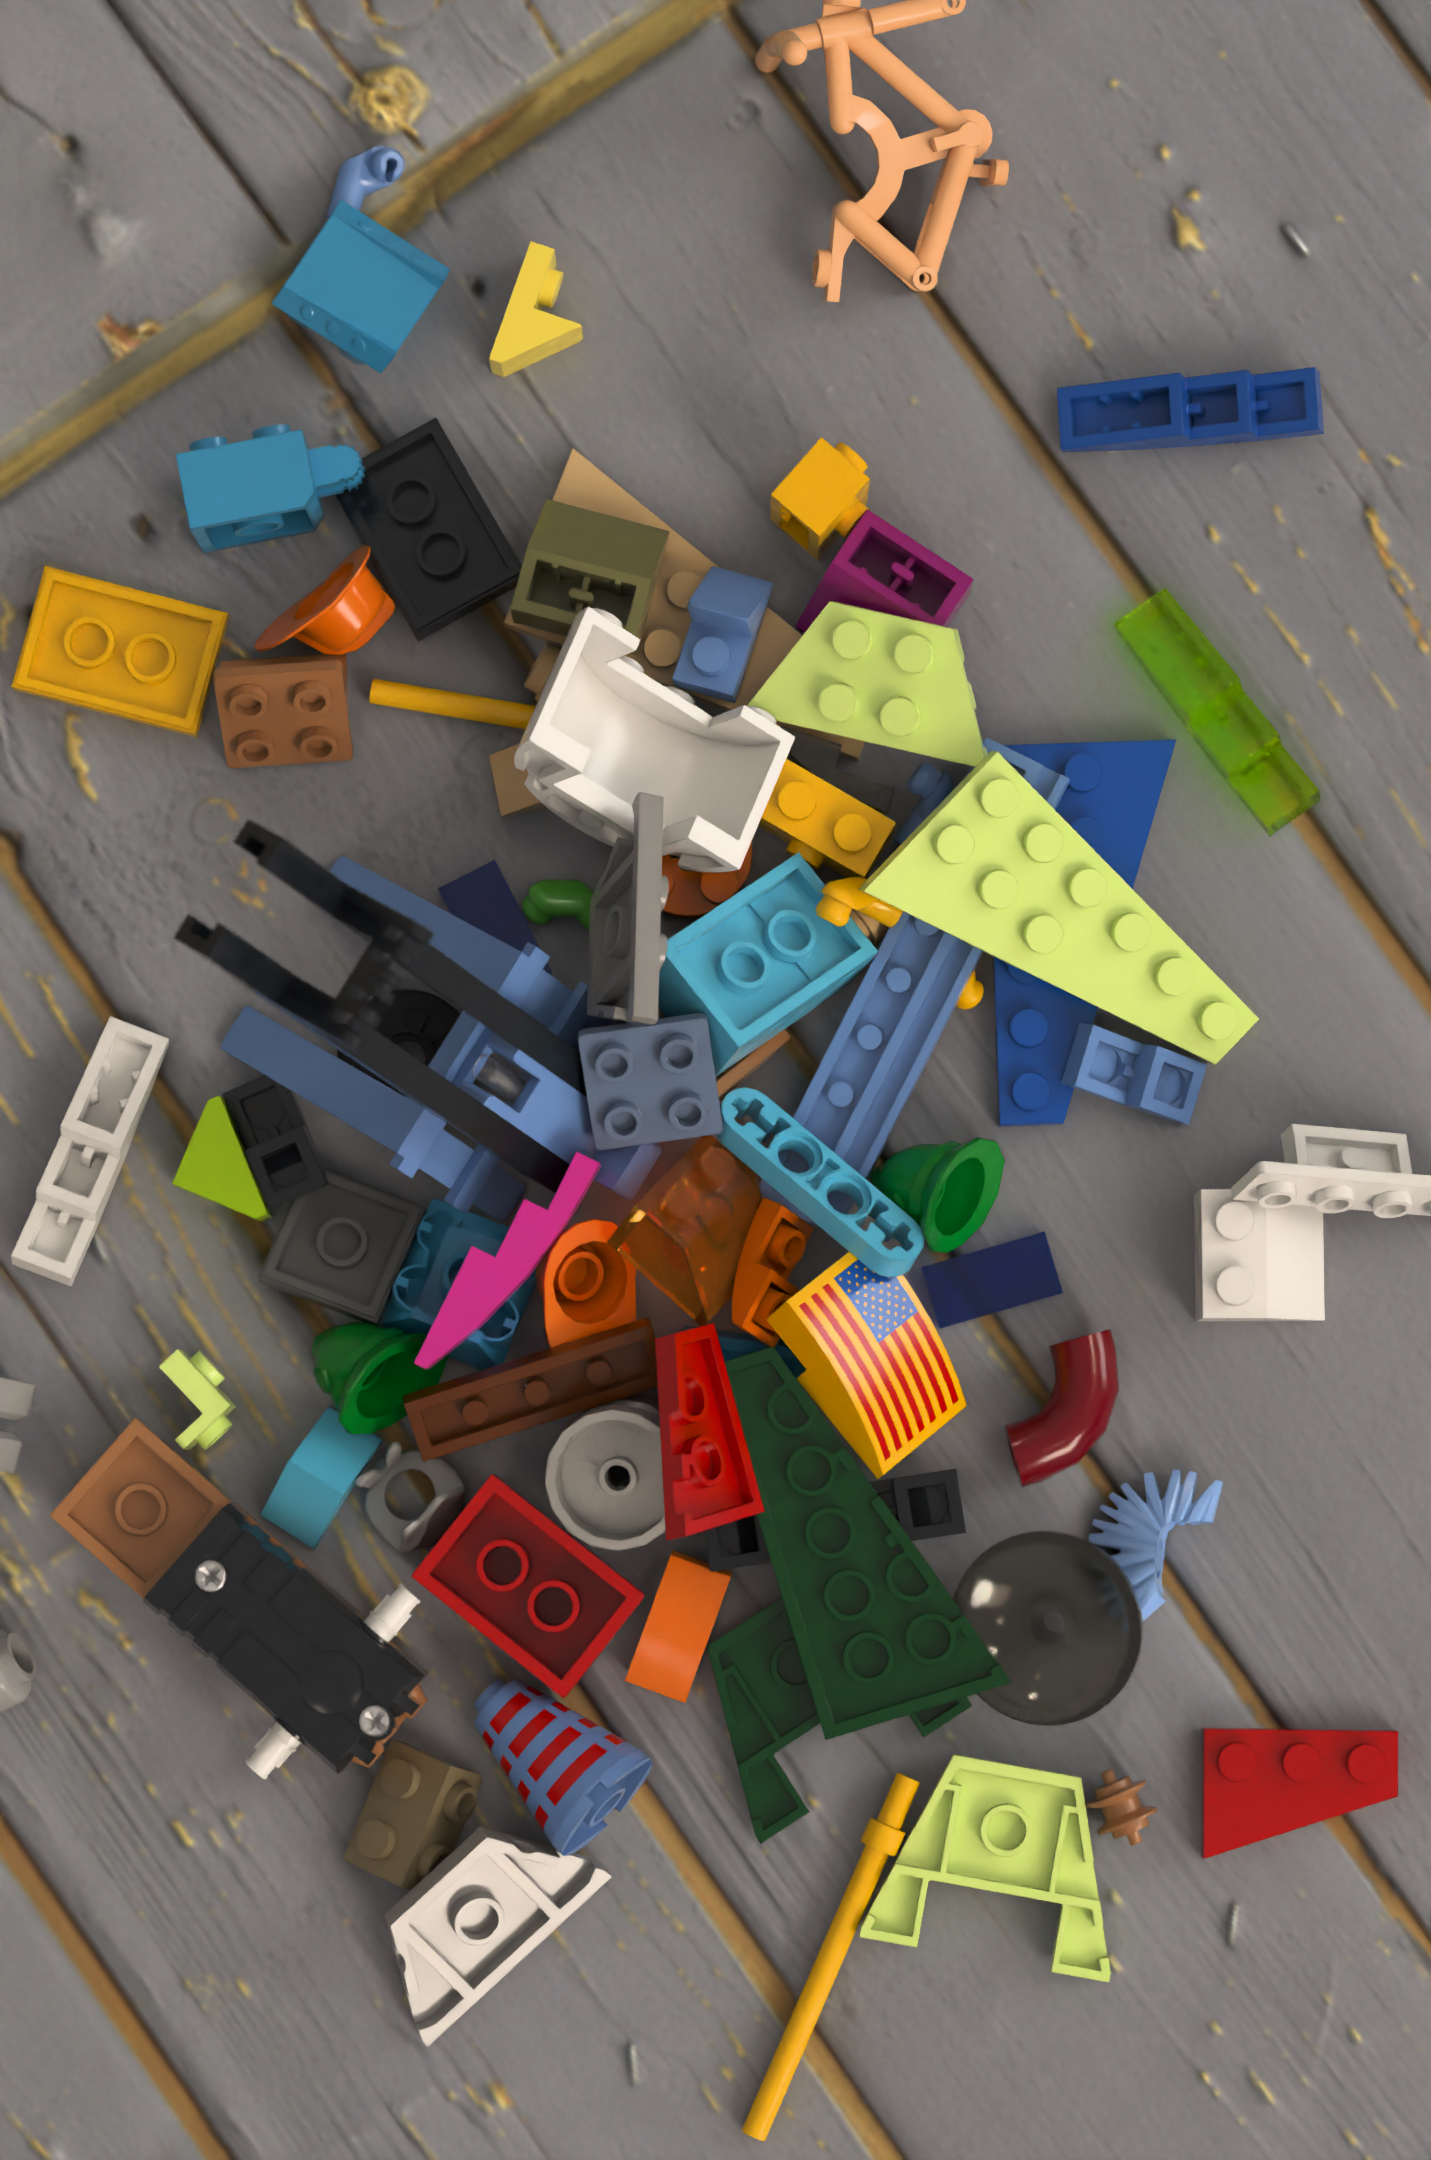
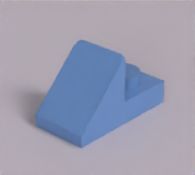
M715 566L711 567L689 599L687 605L692 621L672 678L675 687L732 703L736 702L774 587L773 582Z

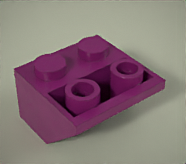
M867 509L832 560L795 628L805 633L829 601L948 627L969 596L974 579Z

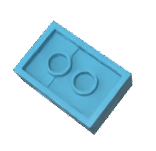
M799 852L667 940L665 961L659 971L658 1007L666 1017L704 1013L707 1016L716 1076L851 984L878 952L850 916L847 924L838 927L816 915L815 907L824 895L820 891L825 884Z

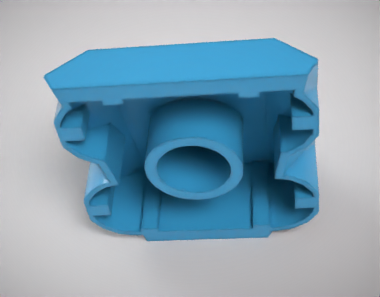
M340 200L271 304L285 312L291 320L301 327L310 328L337 345L340 354L354 364L368 365L381 374L395 357L397 351L445 282L450 269Z
M438 1199L431 1200L426 1214L423 1216L418 1227L416 1239L404 1269L399 1272L394 1283L391 1301L381 1325L385 1329L395 1328L406 1331L409 1334H428L471 1246L495 1257L510 1227L469 1211L465 1214L451 1204ZM536 1268L529 1278L479 1330L450 1352V1358L476 1367L478 1371L504 1363L536 1283Z

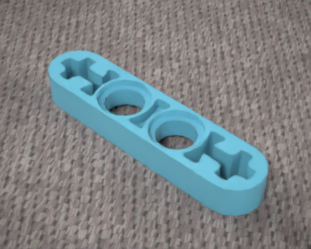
M746 1087L737 1088L727 1093L720 1105L723 1131L720 1134H716V1138L724 1147L870 1270L886 1277L902 1276L910 1270L924 1246V1236L921 1227L912 1217L765 1094ZM748 1115L755 1122H749L742 1126L735 1121V1117L740 1119ZM773 1134L775 1137L768 1148L761 1145L762 1141L766 1142L769 1135ZM784 1150L796 1151L807 1160L809 1170L803 1173L791 1172L780 1163L778 1153ZM833 1191L845 1192L855 1200L858 1212L855 1214H843L836 1211L829 1204L827 1194ZM869 1215L875 1222L874 1224L871 1222L867 1230L864 1231L861 1227ZM893 1237L900 1242L901 1247H894L890 1251L884 1247L882 1242H887Z

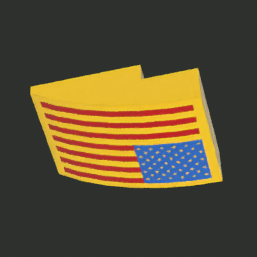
M850 1252L788 1299L766 1319L806 1368V1371L796 1379L877 1479L887 1473L967 1406L949 1355L931 1319L903 1275L897 1277L879 1275L870 1270Z

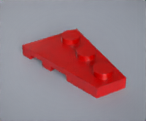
M712 1323L655 1338L666 1541L686 1537L765 1512L715 1324Z
M1202 1728L1201 1857L1203 1859L1398 1797V1731Z

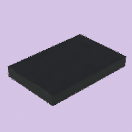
M437 418L363 457L362 466L365 467L363 472L365 478H362L363 484H359L357 486L358 489H351V492L346 489L344 493L335 495L362 544L371 547L370 558L417 641L426 638L516 588L522 565Z

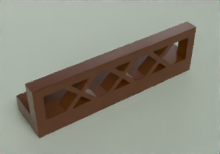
M646 1317L402 1395L404 1407L423 1462L658 1387L656 1337L650 1318Z

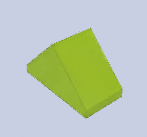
M220 1095L209 1099L172 1184L261 1223L273 1218L271 1210H268L245 1157L243 1151L246 1148L225 1099Z

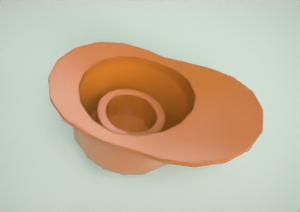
M363 545L347 556L322 584L276 618L256 640L254 649L263 652L276 647L293 636L324 654L342 655L356 651L369 642L394 613L395 609L392 598L385 592L382 585L365 565L370 556L371 547Z
M600 1219L579 1222L568 1230H564L538 1264L535 1271L537 1290L543 1299L544 1327L550 1348L636 1321L635 1247L627 1233L613 1222Z

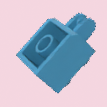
M284 424L259 428L252 432L253 439L228 444L225 437H210L189 444L190 451L176 454L189 528L202 552L208 553L315 532L324 519L321 497L341 494L346 489L351 492V489H358L357 486L363 484L362 478H365L363 473L365 467L362 466L363 462L359 458V451L356 452L354 446L348 447L347 444L344 446L338 444L337 447L329 445L310 449L302 429L291 431L290 426Z

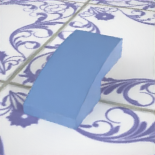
M1079 1023L1061 1084L1150 1115L1189 1125L1207 1064L1157 1045L1137 1042L1092 1024Z

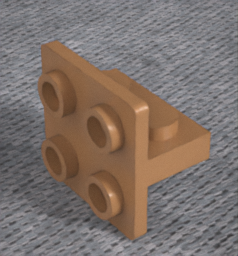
M346 653L342 655L320 654L220 661L219 668L214 670V687L228 767L244 768L348 761L353 758V744L349 721Z

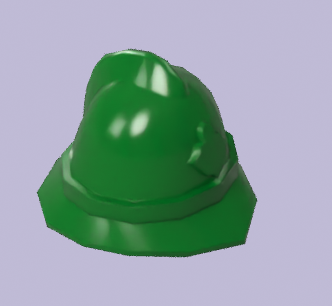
M979 1137L962 1144L950 1140L944 1144L913 1145L895 1152L891 1158L877 1165L870 1175L871 1184L915 1220L921 1227L924 1240L930 1251L948 1253L964 1244L984 1223L998 1196L1005 1160L996 1141Z
M348 1322L324 1330L314 1339L311 1350L314 1356L315 1368H313V1375L316 1383L322 1392L328 1393L331 1396L336 1410L339 1411L338 1421L349 1434H371L389 1427L407 1416L402 1395L437 1385L449 1354L432 1368L424 1369L414 1364V1361L428 1334H409L399 1329H383L363 1322Z

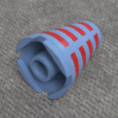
M518 1678L511 1680L507 1684L501 1680L495 1681L480 1695L474 1704V1709L479 1712L474 1721V1727L552 1846L563 1856H569L577 1852L603 1831L608 1825L602 1819L613 1808L619 1813L623 1810L644 1783L652 1768L653 1762L650 1760L651 1758L641 1749Z

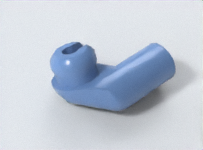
M380 145L345 160L340 166L326 217H329L340 200L361 211L365 196L397 181L402 176L405 166L400 152L394 148Z
M925 762L921 763L912 773L907 783L908 789L913 794L919 795L921 799L893 840L897 847L952 792L953 781L945 769L939 772L931 763Z

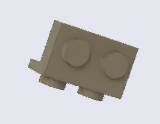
M391 1739L343 1860L401 1888L412 1890L454 1851L465 1822L475 1810L478 1799L477 1792L483 1779L482 1775L470 1769L455 1766L405 1742Z

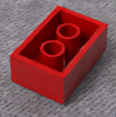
M496 1474L490 1475L411 1575L413 1579L563 1699L574 1688L646 1595Z

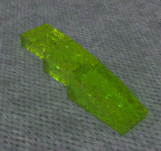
M1166 588L1114 623L1116 631L1152 683L1269 837L1321 800L1319 789L1282 746L1280 734L1244 692L1238 675Z

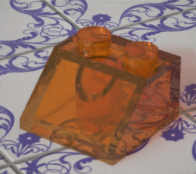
M712 1135L702 1136L633 1207L607 1243L700 1326H704L733 1297L734 1280L741 1251L752 1220L763 1199L756 1175Z

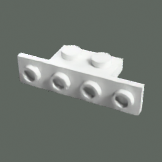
M1291 1124L1281 1134L1285 1163L1258 1162L1231 1187L1233 1200L1255 1201L1261 1207L1270 1209L1289 1205L1315 1206L1322 1213H1340L1350 1209L1374 1211V1214L1381 1218H1396L1406 1214L1431 1216V1175L1412 1174L1407 1136L1401 1133Z

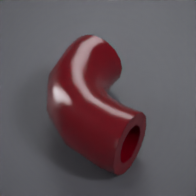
M1111 1329L1049 1346L1055 1370V1385L1050 1400L1038 1413L1022 1421L1004 1425L1009 1450L1021 1487L1040 1483L1078 1464L1106 1432L1119 1393L1116 1346Z

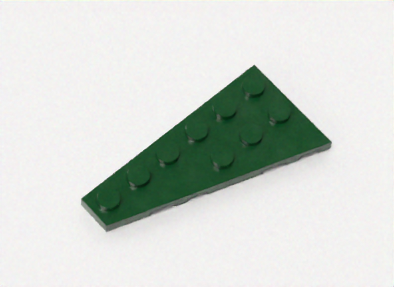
M770 1347L724 1361L765 1511L757 1514L825 1740L1012 1683L776 1349Z

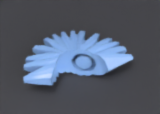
M1173 1469L1164 1498L1162 1499L1154 1472L1144 1474L1147 1503L1125 1482L1120 1487L1128 1500L1123 1499L1114 1492L1108 1496L1118 1507V1510L1101 1504L1099 1509L1118 1521V1524L1094 1519L1092 1525L1104 1532L1089 1534L1088 1543L1120 1550V1553L1088 1560L1089 1567L1117 1570L1108 1577L1093 1584L1096 1591L1111 1588L1099 1599L1101 1604L1118 1599L1107 1610L1112 1618L1133 1608L1123 1626L1129 1633L1166 1602L1162 1595V1572L1165 1558V1541L1168 1532L1176 1524L1181 1526L1187 1523L1192 1526L1202 1523L1213 1524L1223 1486L1222 1481L1216 1479L1194 1502L1197 1473L1189 1471L1183 1485H1181V1470Z

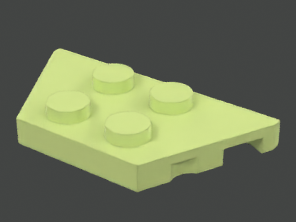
M829 601L748 704V706H754L767 711L779 722L976 767L988 754L987 748L983 747L974 709H977L972 686L967 681L963 665L965 657L958 629L835 601Z

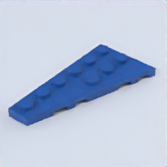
M1176 740L1004 745L1070 779L1055 811L1133 889ZM992 956L999 1127L1063 1125L1074 1088L1061 1084L1079 1023L1093 1025L1098 1007Z

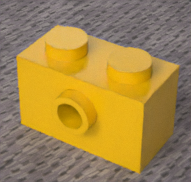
M821 437L772 492L770 521L818 560L839 535L847 538L867 509L870 510L866 506L870 478L864 474V471L868 468L867 464L846 444L839 442L833 447Z
M786 759L758 827L789 844L785 850L786 853L794 856L799 852L812 869L818 870L821 864H824L846 878L861 877L867 879L891 839L896 822Z

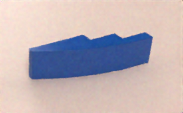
M1315 367L1252 375L1248 370L1186 378L1181 373H1172L1057 388L1060 448L1063 452L1194 447L1324 434L1320 372Z

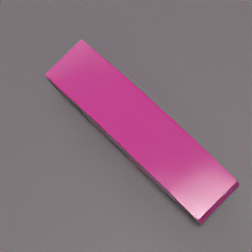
M576 1151L548 1210L524 1199L495 1257L471 1246L414 1364L424 1369L432 1368L479 1330L529 1278L568 1226L601 1168L599 1162Z

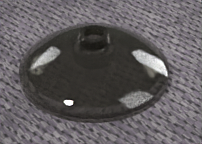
M1038 1530L1008 1537L991 1546L970 1565L955 1591L954 1602L1012 1681L1010 1684L977 1693V1695L990 1707L1014 1720L1033 1725L1055 1726L1087 1718L1108 1705L1122 1691L1138 1663L1143 1640V1620L1135 1590L1127 1575L1111 1556L1098 1546L1078 1536L1059 1531ZM1047 1611H1056L1061 1614L1064 1619V1629L1062 1632H1052L1045 1626L1044 1615Z

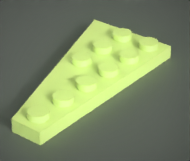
M991 750L858 889L1215 1065L1259 1020L1240 998L997 751Z

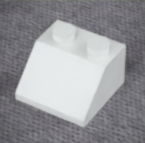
M1201 1189L1194 1194L1196 1321L1325 1320L1322 1212L1318 1211L1315 1206L1289 1205L1275 1209L1264 1208L1255 1201L1233 1200L1231 1189Z

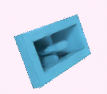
M329 1406L288 1460L260 1516L313 1549H316L355 1487L356 1479L363 1474L383 1442L382 1439L373 1433H347L338 1421L339 1412Z

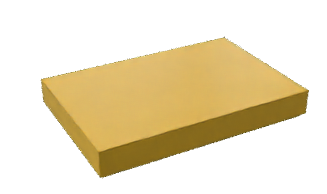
M45 566L11 687L15 691L197 737L230 616L226 612Z

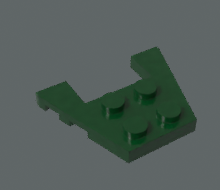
M782 1597L707 1645L754 1833L760 1844L809 1813V1809L776 1760L774 1754L820 1724ZM964 1697L909 1714L924 1738L972 1707L968 1698Z

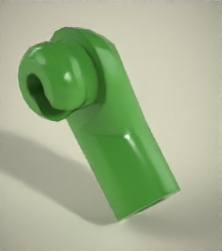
M542 879L529 888V895L522 901V910L526 918L532 923L544 925L554 916H574L589 931L590 900L594 892L582 881Z

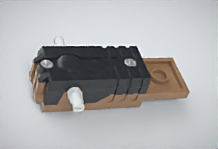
M134 1418L49 1515L141 1596L143 1602L157 1615L162 1614L168 1619L167 1624L181 1636L186 1635L193 1641L192 1646L206 1658L211 1657L217 1662L216 1667L273 1716L276 1723L268 1728V1732L255 1745L256 1751L245 1761L256 1774L265 1780L275 1767L279 1769L287 1758L297 1751L296 1748L300 1743L306 1745L337 1774L343 1772L351 1762L369 1769L385 1751L383 1744L400 1729L402 1722L406 1718L412 1719L428 1701L420 1683L429 1672L392 1640L412 1616L410 1614L412 1609L421 1602L410 1590L400 1583L391 1596L387 1594L378 1606L369 1612L370 1615L366 1617L238 1503L230 1500L139 1418Z

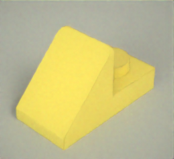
M530 241L489 357L492 374L501 377L508 376L583 339V331L580 324L541 311L542 305L549 308L554 306L563 279V272L555 270L557 263L555 249Z

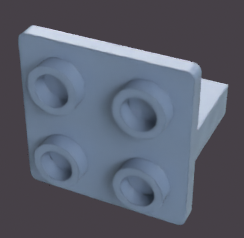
M704 1013L660 1018L655 1025L616 1021L617 1025L582 1029L578 1032V1044L596 1149L608 1150L716 1135L723 1131L708 1020Z

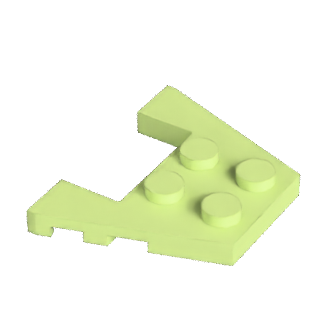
M952 1754L860 1926L859 1937L917 1948L928 1882L931 1880L1061 1904L1050 1971L1109 1982L1111 1971L1106 1950L1101 1905L1098 1897L1082 1778Z

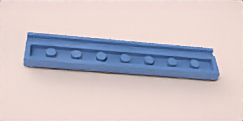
M986 737L983 747L987 748V752L989 753L991 750L999 752L1055 810L1070 779ZM971 766L970 769H969V771H968V773H967V775H968L975 767ZM904 911L898 922L888 929L793 1117L866 1180H868L983 953L982 950ZM784 1150L778 1153L780 1163L791 1172L803 1173L809 1170L807 1160L796 1151ZM764 1179L761 1180L754 1195L782 1204L799 1218L818 1226ZM833 1191L827 1194L828 1202L833 1209L843 1214H851L856 1202L850 1195L840 1191Z

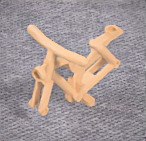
M823 0L822 16L816 19L815 23L778 31L769 35L756 53L755 64L757 68L762 72L768 73L774 71L782 60L792 66L800 65L805 61L807 51L821 48L825 56L831 128L835 133L845 135L853 130L854 125L859 126L869 135L877 152L878 170L872 187L862 199L856 202L842 200L834 205L831 215L828 250L817 249L815 252L812 285L813 287L824 288L823 301L839 302L843 259L853 239L900 278L909 289L913 291H929L933 289L937 283V274L968 177L979 178L981 186H1005L1009 174L1008 160L989 159L983 160L981 165L973 164L974 159L981 157L987 152L992 143L993 132L987 118L976 110L964 109L958 111L873 37L876 34L957 15L965 8L966 0H949L950 7L947 4V0H905L868 10L865 7L860 8L861 0ZM849 50L938 126V128L900 139L891 120L870 100L853 95ZM944 159L913 253L877 221L897 197L901 188L904 170ZM920 274L922 275V282H921V283H920V281H919V276H920Z

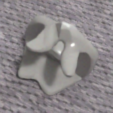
M399 1441L393 1442L389 1446L385 1458L377 1461L372 1469L359 1476L355 1481L357 1486L368 1489L365 1496L364 1511L370 1524L388 1545L400 1553L412 1552L414 1549L436 1545L462 1511L464 1485L456 1471L440 1457L423 1462L419 1450L401 1451ZM409 1470L421 1471L429 1476L433 1482L435 1498L419 1519L411 1521L398 1519L392 1515L387 1507L385 1497L387 1487L392 1479L401 1472Z

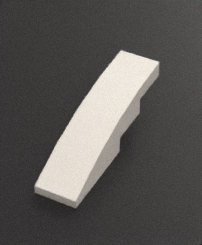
M109 1017L61 1123V1136L36 1189L35 1204L12 1252L11 1261L13 1265L70 1287L72 1286L139 1125L168 1048L169 1038L114 1017Z

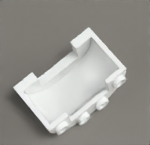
M586 607L576 615L515 752V768L523 771L526 768L529 773L524 785L542 804L560 818L589 836L614 847L618 837L631 840L634 838L632 804L639 792L664 797L662 856L668 854L679 856L680 859L677 865L680 869L708 873L739 870L795 736L777 726L776 719L770 713L754 706L743 705L712 717L696 707L694 699L688 693L675 687L661 685L645 675L643 667L637 661L624 656L636 651L640 639L623 629L621 621L616 616L601 609Z

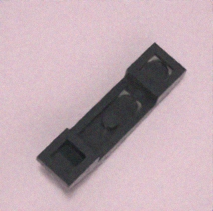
M956 1469L870 1482L911 1541L966 1533ZM757 1514L704 1531L710 1572L771 1563Z

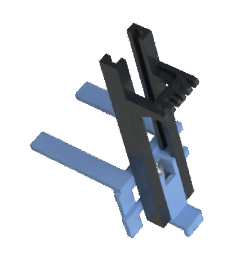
M249 819L246 821L233 843L257 859L256 864L369 943L367 949L336 998L300 979L219 923L212 930L188 914L173 938L405 1094L406 1097L249 1006L242 1009L221 1043L222 1050L393 1151L395 1155L389 1164L403 1174L413 1178L419 1168L448 1187L450 1190L444 1200L467 1214L473 1204L500 1222L505 1221L524 1192L525 1185L498 1167L497 1164L500 1160L556 1194L576 1151L601 1164V1168L594 1181L610 1189L625 1200H632L661 1155L662 1148L657 1143L608 1150H598L595 1148L578 1044V1032L582 1029L617 1024L609 1019L587 1015V984L580 981L573 992L543 970L550 956L535 945L527 942L521 952L344 856H340L330 871H328L283 837ZM393 961L463 1010L429 1066L374 1030L382 1017L365 1006L370 997L390 1006L395 996L384 989L385 984L398 991L402 987L404 981L398 974L389 970ZM494 1052L521 1071V1077H518L502 1064L490 1058L491 1053ZM489 1064H491V1065H492L491 1067L494 1068V1069L490 1072V1074H489V1072H488L489 1069H488V1067H487ZM474 1080H480L504 1097L506 1101L503 1103L495 1096L473 1084ZM446 1123L477 1143L476 1149L473 1150L443 1130Z

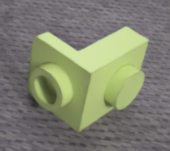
M177 1349L159 1368L202 1412V1415L182 1432L175 1441L183 1450H191L197 1443L204 1450H207L232 1427L233 1424L226 1416L237 1406L218 1387L225 1379V1376L200 1350L193 1357H190L184 1350Z

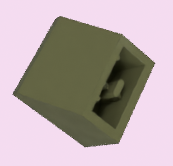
M546 499L528 543L510 607L513 622L567 637L576 615L586 607L613 614L621 621L623 629L641 640L667 545L669 531ZM639 644L636 651L631 652V654L637 655Z

